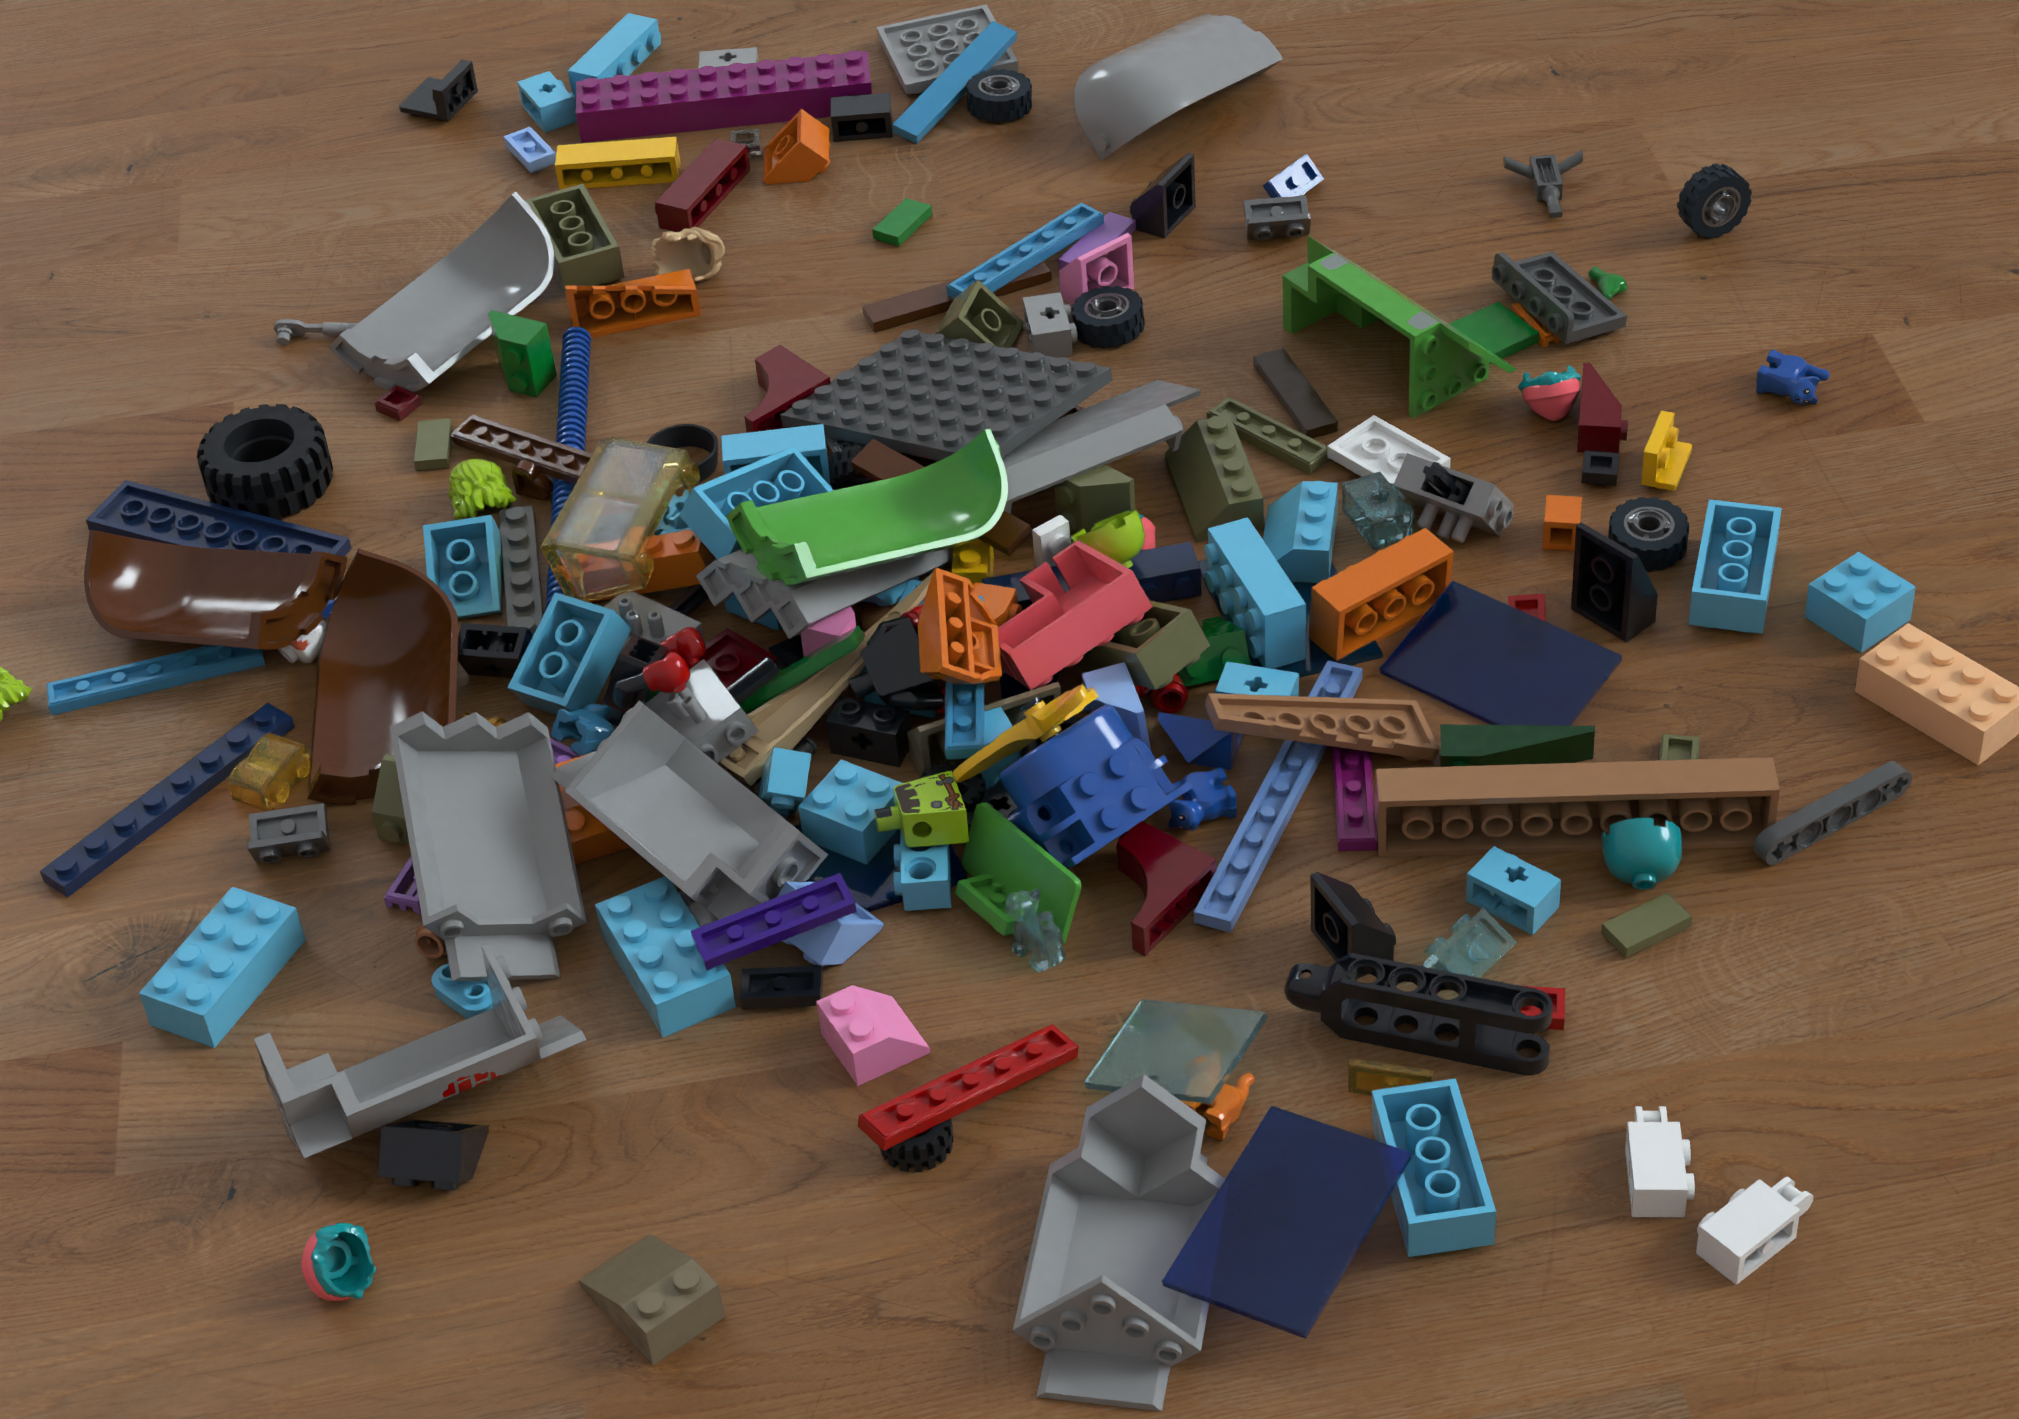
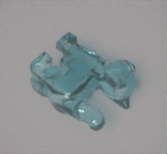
M1040 890L1013 892L1006 899L1005 909L1006 914L1014 920L1012 930L1015 941L1011 944L1012 951L1019 957H1024L1027 955V949L1032 952L1029 965L1037 972H1043L1051 966L1055 967L1065 959V952L1062 947L1063 936L1060 929L1053 922V914L1050 911H1044L1041 915L1037 912L1041 895Z

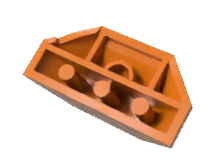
M935 568L932 573L918 620L920 673L952 684H976L999 680L1002 676L997 623L984 602L973 592L975 588L970 579L939 568Z

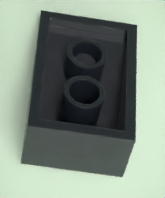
M1580 522L1576 525L1571 610L1627 643L1655 623L1658 594L1637 554Z

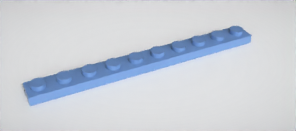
M1327 660L1308 697L1353 698L1363 679V668ZM1290 740L1284 741L1194 910V923L1232 933L1328 746Z

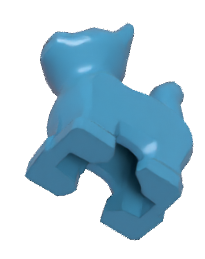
M590 703L573 712L560 709L556 720L553 722L551 736L558 741L566 739L576 740L577 742L571 744V750L578 755H585L591 751H596L599 744L604 739L609 738L615 730L614 726L607 721L611 707Z

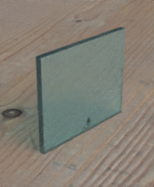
M1141 999L1088 1075L1084 1084L1087 1089L1114 1092L1145 1074L1179 1100L1212 1104L1267 1020V1015L1261 1011Z

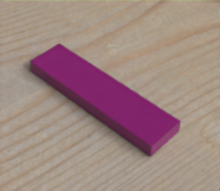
M1332 746L1338 851L1377 850L1371 752Z

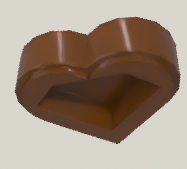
M521 460L512 470L516 494L537 500H545L553 491L552 481L547 476L541 474L533 463Z

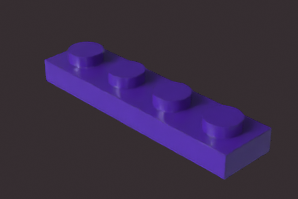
M838 873L691 930V935L706 970H709L855 913L857 910L855 901L841 873Z

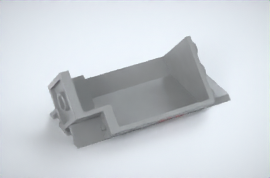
M640 700L623 715L621 723L609 738L604 739L599 744L596 751L558 767L550 776L565 789L566 793L690 898L710 911L719 920L776 898L785 882H806L828 856L820 847Z
M486 944L481 947L493 1009L340 1072H337L329 1053L286 1069L270 1032L254 1038V1042L267 1084L281 1113L287 1135L292 1139L295 1147L300 1150L303 1158H307L584 1042L587 1039L582 1030L561 1015L540 1024L537 1023L535 1018L528 1020L524 1013L527 1010V1004L520 988L515 987L512 989L508 981L512 977L503 956L496 958L490 944Z
M1145 1074L1087 1107L1078 1148L1050 1163L1013 1326L1014 1332L1029 1341L1034 1347L1045 1352L1036 1397L1162 1411L1170 1367L1201 1352L1230 1182L1207 1166L1208 1158L1200 1153L1206 1119Z

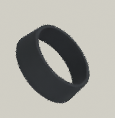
M695 424L673 425L652 435L645 445L644 453L655 479L666 485L688 486L705 480L715 471L718 463V440L711 430ZM679 447H699L710 453L703 461L687 467L671 468L656 463L661 455Z

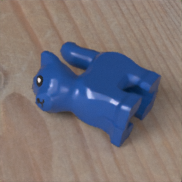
M1771 350L1766 360L1769 362V367L1761 365L1757 372L1756 393L1771 392L1783 397L1789 396L1795 404L1800 405L1806 403L1816 404L1818 402L1816 386L1819 381H1827L1830 376L1829 371L1808 364L1801 357L1784 355L1776 350Z
M1222 767L1208 772L1190 773L1183 777V780L1172 784L1174 788H1177L1190 781L1193 788L1181 795L1183 800H1173L1168 803L1171 810V818L1168 822L1169 828L1193 831L1198 828L1201 821H1210L1221 816H1227L1230 819L1236 818V793L1232 785L1223 786L1222 781H1226L1227 776Z

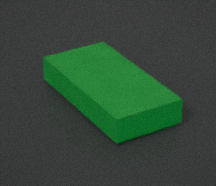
M905 198L872 229L873 239L900 246L933 215L932 205Z

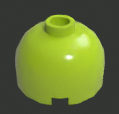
M1137 509L1131 512L1130 510L1101 520L1094 524L1095 526L1091 528V532L1086 533L1085 529H1082L1071 536L1073 543L1079 540L1127 568L1133 566L1131 559L1140 553L1145 541V531Z

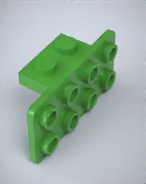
M987 802L977 804L969 831V842L966 843L962 858L963 868L973 877L959 880L955 894L1003 936L1034 928L1054 946L1065 944L1081 891L1080 879Z

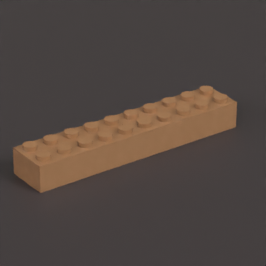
M1773 757L1376 769L1378 857L1487 854L1493 846L1509 854L1602 851L1601 834L1603 831L1608 835L1610 833V825L1634 818H1653L1654 825L1666 827L1665 820L1673 822L1680 827L1682 849L1753 847L1757 836L1765 828L1776 823L1780 788Z

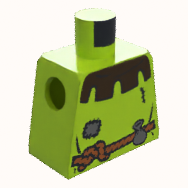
M952 770L896 785L893 788L895 806L874 809L878 833L900 829L905 846L922 847L969 842L966 808L955 778L952 775Z

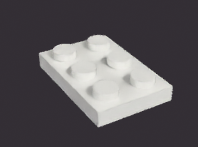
M1375 415L1327 446L1328 458L1402 501L1407 498L1393 484L1407 453L1431 462H1438L1442 466L1450 468V457Z

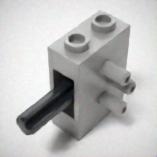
M1407 453L1393 484L1413 505L1423 508L1417 522L1419 528L1430 530L1436 515L1444 516L1437 535L1446 540L1451 537L1454 541L1463 543L1471 526L1500 536L1503 529L1510 525L1514 515V504L1495 484Z
M701 585L691 587L669 607L627 588L604 606L614 610L632 628L623 648L633 634L661 645L662 641L667 640L669 636L686 627L697 629L705 644L702 623L688 617L708 599V595Z
M766 657L726 688L703 659L690 669L691 676L683 691L672 694L660 692L645 704L714 762L719 763L759 732L739 704L776 677L780 670L770 657Z

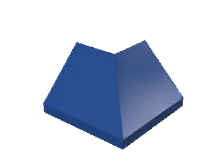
M1162 712L1158 713L1157 720L1188 763L1232 770L1243 734L1215 730L1210 720Z

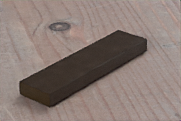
M1284 348L1253 356V366L1302 434L1310 438H1316L1338 431V421Z

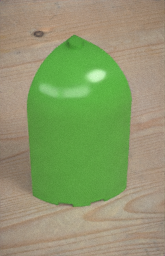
M985 429L959 451L919 470L889 479L756 507L753 500L739 503L726 517L743 552L754 555L759 562L757 569L770 580L779 579L784 581V585H795L969 543L988 532L1000 519L1007 501L1008 481L999 444L995 441L991 429Z

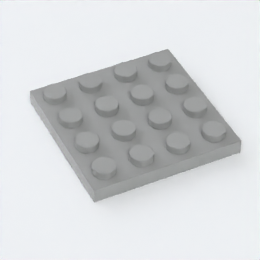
M987 4L876 28L877 37L905 94L908 95L923 93L992 21L996 22ZM1009 47L987 71L992 69L1019 71L1018 60L1012 49Z

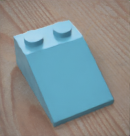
M492 515L423 525L427 577L440 587L449 598L456 611L457 618L464 619L501 613L503 578L501 535Z

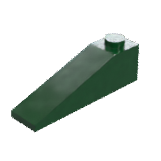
M1440 724V767L1576 763L1593 759L1595 726Z

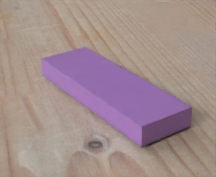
M1108 212L1104 216V223L1084 235L1058 259L1059 269H1062L1076 258L1126 233L1132 234L1136 230V220Z

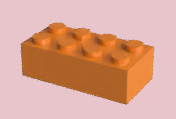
M1424 528L1404 537L1401 541L1383 550L1377 551L1374 555L1361 562L1350 565L1338 574L1320 581L1311 590L1309 640L1333 662L1340 663L1448 605L1454 551L1427 528Z

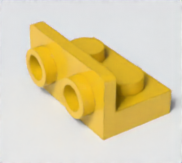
M1661 411L1643 454L1641 485L1672 491L1677 489L1690 457L1692 445L1677 441L1679 428L1673 427L1675 413Z

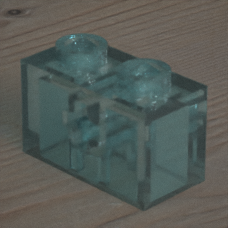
M1381 472L1342 483V511L1373 550L1395 544L1404 537L1412 535V523L1415 521L1413 508L1409 503L1404 502L1397 489L1393 486V483H1389Z

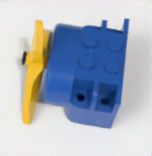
M1084 684L1063 693L1047 705L1044 701L1039 702L1042 698L1038 696L1022 706V711L1027 710L1024 712L1026 716L1024 720L1000 734L993 742L960 764L952 773L957 782H962L986 770L1005 757L1017 753L1038 738L1042 742L1046 741L1002 770L999 774V779L1017 806L1008 815L1007 819L1067 869L1078 864L1193 788L1190 781L1177 788L1173 787L1160 767L1168 762L1165 755L1155 759L1148 746L1142 740L1133 738L1115 708L1110 704L1100 707L1059 733L1062 730L1059 726L1060 724L1082 711L1086 705L1099 697L1093 687L1086 689Z

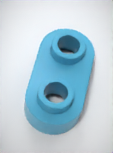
M449 963L442 965L433 973L431 981L436 997L464 1018L468 1019L493 1009L487 980L452 981Z

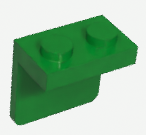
M1222 616L1202 620L1200 627L1211 646L1200 654L1198 661L1182 668L1177 674L1185 687L1219 680L1226 662L1250 665L1244 629L1233 624L1231 621H1224Z

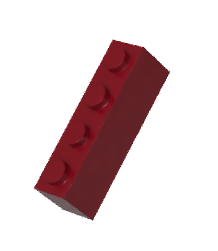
M715 138L655 202V213L657 214L659 228L680 232L685 228L699 227L750 172L747 145Z

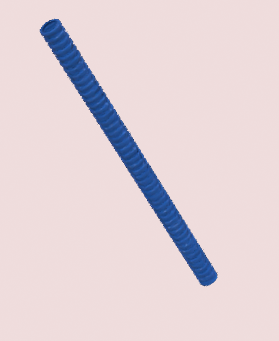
M572 327L567 329L562 336L556 442L585 451L591 336L587 330L581 327ZM557 478L553 479L545 611L555 592L578 598V591L568 571L575 549H580L578 520H582L583 487Z

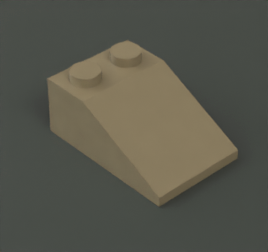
M651 1234L579 1280V1284L652 1365H655L725 1318L719 1285L693 1258Z

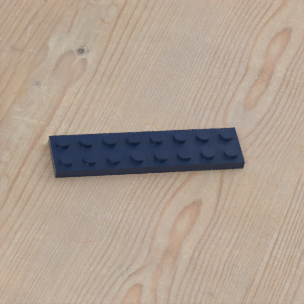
M125 480L86 519L89 530L175 545L312 554V551H319L340 556H346L352 549L350 540L347 537Z

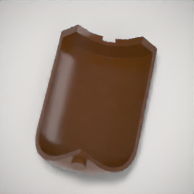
M90 530L85 561L84 585L87 602L94 618L102 628L112 635L132 639L270 650L291 645L293 640L301 635H308L324 619L321 613L329 600H335L348 557L319 551H312V554L193 547L141 540Z
M359 548L333 603L322 640L317 669L307 799L332 804L356 805L357 799L375 798L382 758L385 754L394 756L390 726L422 711L442 727L456 721L459 626L457 614L451 601L440 587L418 570L402 562Z

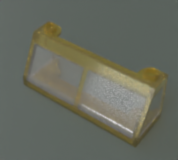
M615 437L600 440L540 547L564 595L589 602L646 588L651 573L654 571L653 558L649 552H646V548L676 489L685 488L691 491L700 480L698 466L695 462L691 461L687 450Z

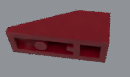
M1583 363L1577 452L1619 453L1620 441H1627L1628 420H1621L1622 405L1591 363Z

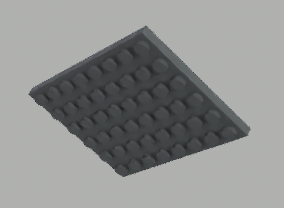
M910 329L902 332L901 336L893 342L882 345L879 351L873 355L859 360L858 364L850 370L839 373L830 384L816 388L814 393L807 398L793 403L790 409L780 414L783 427L791 428L823 424L825 436L864 445L875 439L897 452L937 461L965 447L983 430L991 429L995 441L999 444L1001 457L1003 458L1113 379L1111 368L1098 366L1093 362L1082 363L1071 361L1067 357L1055 358L1045 356L1040 352H1023L1017 348H1002L993 346L991 343H975L965 338L954 339L944 337L943 334H927L917 329Z

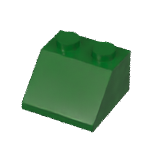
M491 310L488 313L494 345L499 367L509 391L537 398L557 376L547 323Z

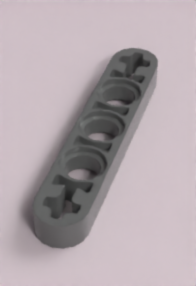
M1896 761L1887 762L1765 828L1755 839L1753 852L1768 865L1778 864L1899 798L1910 786L1912 774Z

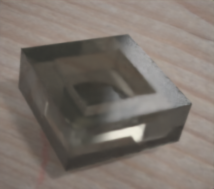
M760 129L730 131V142L747 145L749 158L761 155Z

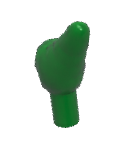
M1598 267L1590 269L1589 277L1598 283V289L1608 300L1615 294L1626 291L1627 283L1622 276L1614 273H1605Z

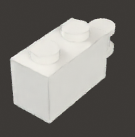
M1635 1106L1634 1122H1627L1625 1143L1632 1217H1685L1687 1200H1694L1695 1196L1694 1174L1686 1173L1685 1166H1690L1691 1161L1689 1139H1682L1680 1122H1668L1666 1106H1659L1658 1111H1643L1642 1106Z
M1789 1177L1783 1178L1772 1188L1759 1179L1746 1190L1743 1188L1739 1189L1733 1194L1727 1205L1716 1213H1708L1701 1220L1697 1228L1696 1254L1737 1285L1796 1238L1799 1217L1809 1209L1814 1197L1808 1191L1801 1192L1795 1188V1182Z

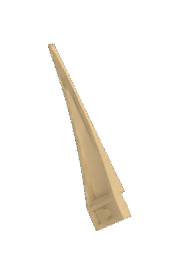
M932 573L885 616L864 632V640L856 650L747 714L759 732L717 764L744 783L752 786L757 779L762 777L764 763L773 747L792 750L850 684L849 679L858 675L865 667L860 652L867 647V642L881 622L899 618L903 613L909 612L918 606L925 598Z

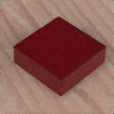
M396 385L374 403L377 412L402 421L422 405V400L419 394Z

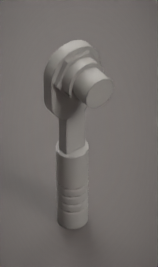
M280 319L275 322L274 330L277 335V342L281 345H287L292 336H303L306 333L340 335L347 328L351 329L358 323L324 322L323 324H305L299 320Z

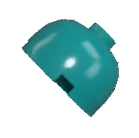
M1653 818L1627 819L1610 825V833L1606 835L1603 831L1601 834L1602 851L1608 870L1617 879L1632 885L1635 889L1648 890L1656 887L1657 883L1673 875L1681 861L1682 836L1680 827L1666 820V827L1655 826Z

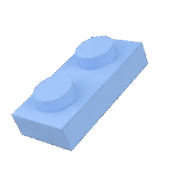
M531 127L503 136L505 147L530 173L544 170L547 166L555 164L556 153Z

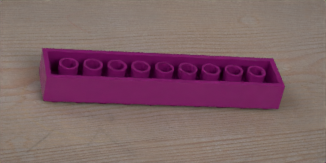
M849 51L844 54H820L815 57H791L786 60H762L757 63H733L728 66H703L699 69H674L670 72H645L641 75H616L612 78H587L583 81H576V117L581 143L787 122L801 109L815 119L831 117V97L872 94L868 51Z

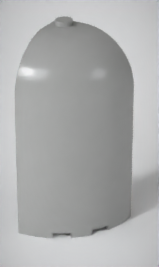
M1200 15L1101 59L1086 68L1079 76L1075 86L1074 101L1076 113L1084 133L1102 161L1162 120L1255 73L1258 76L1283 60V57L1263 33L1253 31L1244 25L1243 20L1229 15Z
M514 192L486 222L460 245L353 328H347L328 348L357 374L365 372L375 378L374 382L377 386L391 390L397 385L412 392L423 389L492 334L488 313L491 310L516 315L546 289L553 275L555 261L553 245L546 228L531 210L530 205L517 192Z

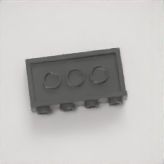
M1504 252L1495 255L1492 267V280L1564 344L1581 341L1585 338L1608 333L1626 326L1627 315L1554 252L1516 262Z

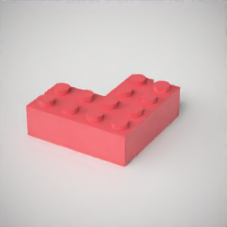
M1077 540L1052 557L1069 587L1068 591L1064 592L1047 562H1044L1019 579L1033 604L998 627L1001 666L1004 671L1029 690L1043 687L1053 679L1054 674L1065 667H1071L1079 663L1086 652L1095 646L1098 647L1108 643L1114 637V633L1124 626H1130L1139 622L1143 618L1144 613L1153 606L1132 570Z

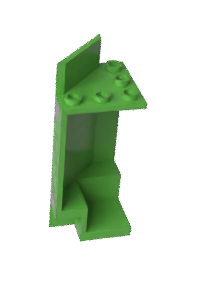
M1308 235V262L1282 275L1283 329L1290 334L1337 311L1360 328H1364L1381 319L1410 339L1409 416L1412 418L1431 410L1489 378V362L1508 373L1517 370L1357 263L1345 258Z

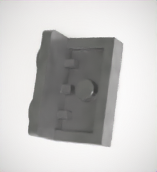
M1306 195L1244 200L1243 207L1247 239L1268 240L1272 237L1281 236L1297 238L1310 234L1311 217L1310 213H1308Z
M324 803L248 814L251 841L247 842V849L254 861L268 864L281 861L282 857L297 855L302 858H310L319 855L321 851L330 850L327 808Z

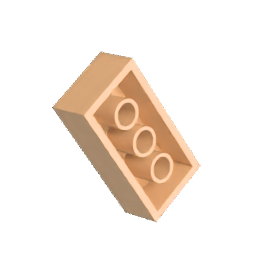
M1909 623L1874 647L1859 660L1856 693L1978 766L2019 735V687Z

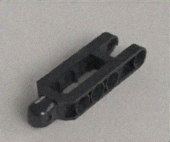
M1350 953L1338 959L1330 967L1310 963L1296 964L1291 968L1284 987L1285 996L1292 1005L1303 1010L1321 1013V1021L1343 1039L1521 1075L1532 1076L1540 1074L1549 1064L1550 1044L1541 1036L1535 1035V1033L1543 1032L1551 1024L1552 1000L1544 991L1535 988ZM1308 972L1311 974V977L1302 978L1300 975ZM1361 974H1371L1377 980L1367 984L1358 982L1355 978ZM1401 982H1411L1417 985L1418 988L1407 992L1399 990L1396 985ZM1442 990H1452L1458 993L1459 996L1455 999L1445 1000L1440 998L1437 993ZM1526 1006H1534L1539 1008L1542 1013L1536 1016H1527L1520 1012V1009ZM1367 1015L1375 1018L1377 1021L1371 1025H1361L1355 1019L1359 1016ZM1407 1023L1414 1025L1417 1030L1407 1034L1401 1033L1395 1028L1400 1024ZM1446 1031L1454 1033L1457 1038L1453 1041L1445 1042L1439 1040L1436 1035ZM1523 1048H1532L1538 1051L1539 1055L1534 1058H1525L1519 1055L1518 1051Z

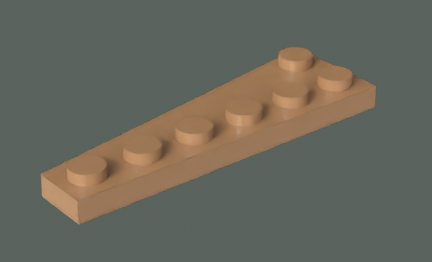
M1208 693L1204 704L1214 729L1219 731L1397 755L1409 761H1418L1420 759L1436 760L1440 750L1416 700Z

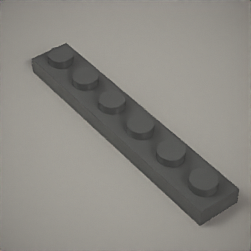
M533 505L516 506L510 509L499 510L507 624L514 627H527L534 635L544 615L535 513Z

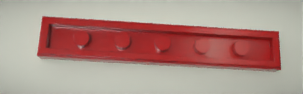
M1051 1024L860 1114L857 1127L884 1151L1077 1058L1079 1046Z

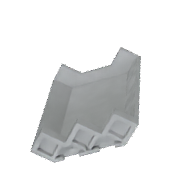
M1155 380L1055 420L1002 458L1008 481V495L1004 511L1011 513L1012 502L1160 442L1166 441L1172 452L1178 450L1183 434V425L1179 417L1171 413L1169 407L1199 396L1201 390Z
M741 549L714 560L696 576L714 607L726 602L735 594L751 623L761 619L772 610L790 639L802 633L816 621L922 574L928 573L930 575L935 568L942 569L953 560V557L949 550L945 549L804 583L784 585V581L779 579L770 580L757 569L759 562L752 553L745 554Z
M423 711L390 726L423 926L445 940L451 980H488L481 947L486 944H490L496 958L500 956L505 958L512 977L508 980L561 978L553 937L566 935L573 928L585 924L587 921L560 786L550 777L556 770L548 727L529 712L497 727L477 712L442 727Z

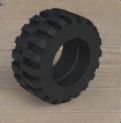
M263 404L259 405V408L250 409L248 407L241 409L238 414L233 415L231 413L225 416L223 422H216L210 428L209 433H205L197 450L198 466L210 502L281 520V517L285 515H296L300 513V509L312 506L316 498L323 496L333 477V464L322 425L308 412L294 406L289 408L285 404H276V406Z

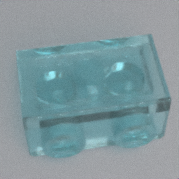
M1482 908L1472 918L1465 913L1449 929L1454 935L1447 941L1442 936L1437 938L1424 951L1429 958L1422 964V967L1432 968L1434 966L1437 970L1480 978L1506 955L1517 942Z

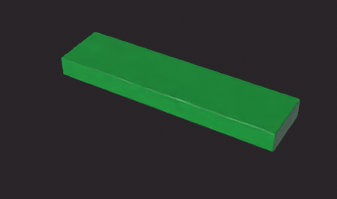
M859 625L781 670L776 677L739 704L746 714L856 650L864 640L865 634Z

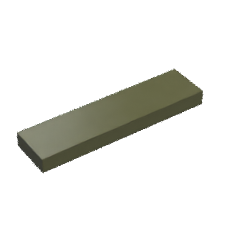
M1227 397L1207 412V419L1214 416L1230 415L1241 440L1308 474H1312L1330 460L1327 457L1326 445L1231 397Z

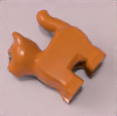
M1220 1053L1216 1054L1213 1058H1203L1188 1065L1186 1076L1191 1083L1187 1088L1185 1098L1182 1097L1179 1100L1199 1115L1209 1119L1212 1124L1205 1131L1207 1136L1223 1141L1229 1131V1126L1239 1118L1249 1094V1087L1253 1085L1255 1078L1248 1072L1238 1078L1236 1087L1219 1083L1222 1076V1057Z

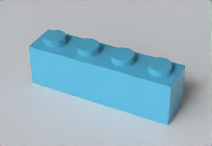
M631 13L624 16L568 70L571 91L574 96H576V81H583L587 78H612L616 75L629 76L661 45V33L659 32L657 19Z

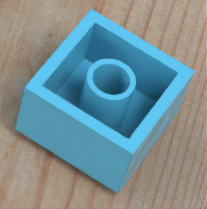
M1857 552L1809 584L1805 618L1862 653L1911 620L1916 586L1862 553Z
M841 759L798 806L802 833L816 845L867 865L898 830L878 833L874 809L895 806L893 788L903 783Z

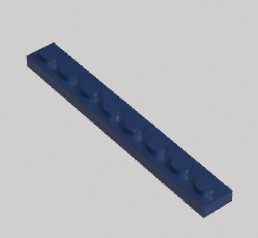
M266 703L40 870L43 881L66 897H69L295 728L292 716L270 703Z

